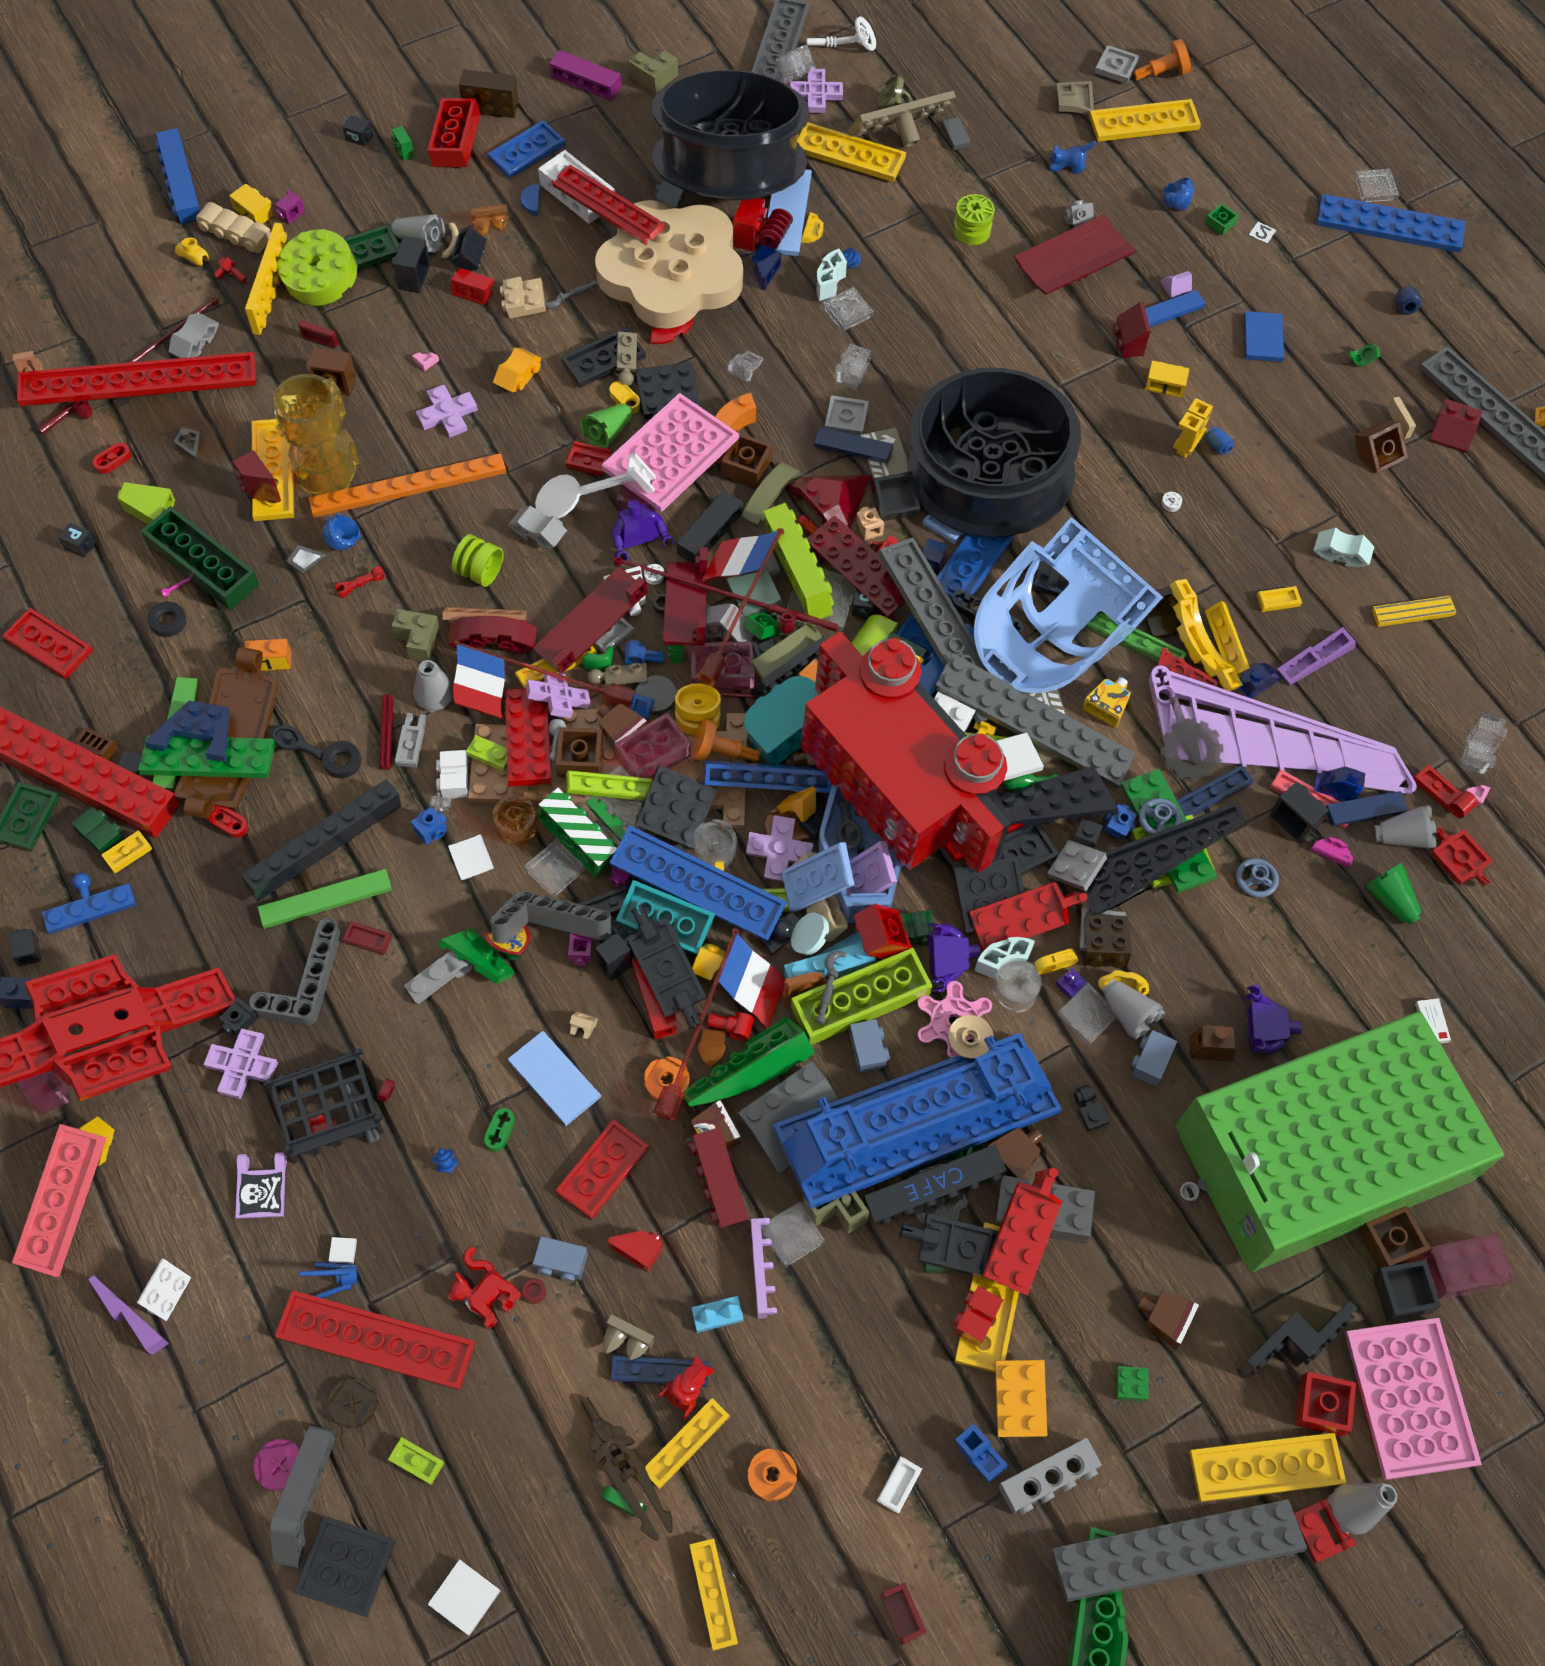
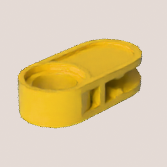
M620 382L611 384V399L617 405L634 401L636 405L630 408L633 414L637 413L640 409V398L627 385H622Z
M1067 949L1035 961L1034 966L1039 975H1044L1072 966L1078 961L1074 949Z

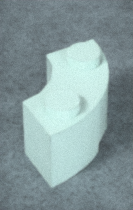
M840 249L826 255L817 270L816 292L819 301L836 296L837 283L846 277L847 261Z
M1335 527L1319 532L1313 551L1332 563L1336 560L1346 563L1345 566L1362 567L1370 564L1374 546L1364 535H1348Z
M1010 937L1007 940L993 943L980 955L975 971L996 979L998 974L1005 969H1024L1035 941L1022 937Z

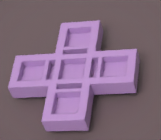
M808 69V81H790V87L799 92L805 100H808L810 113H825L826 100H843V82H825V69Z
M445 385L428 390L427 395L432 406L416 411L423 429L426 430L443 424L449 438L466 432L467 426L461 416L478 410L471 393L467 392L451 398Z
M546 671L544 682L527 681L528 699L548 702L550 715L571 718L573 713L572 707L589 708L590 698L588 690L568 687L566 674L561 675L560 673Z
M774 815L770 836L749 832L746 855L767 858L763 879L784 883L782 870L788 867V862L795 863L806 852L812 853L813 843L792 840L795 819Z
M241 1028L233 1049L211 1044L204 1066L208 1069L224 1072L217 1090L219 1094L241 1099L248 1079L263 1082L266 1079L273 1078L278 1061L258 1055L264 1039L262 1033Z

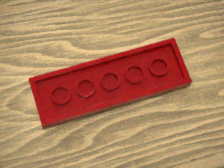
M526 688L505 690L508 787L552 784L551 762L549 758L548 704L545 701L528 699Z

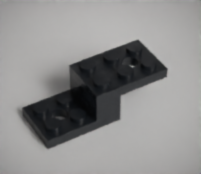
M1349 1301L1318 1332L1295 1312L1236 1371L1243 1378L1248 1373L1253 1376L1279 1350L1296 1367L1303 1362L1308 1365L1355 1318L1352 1313L1357 1307Z

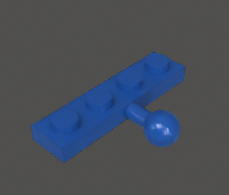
M85 873L76 874L72 879V884L80 891L82 899L42 912L47 932L53 934L136 906L130 884L128 883L90 896L88 889L91 883L90 877Z

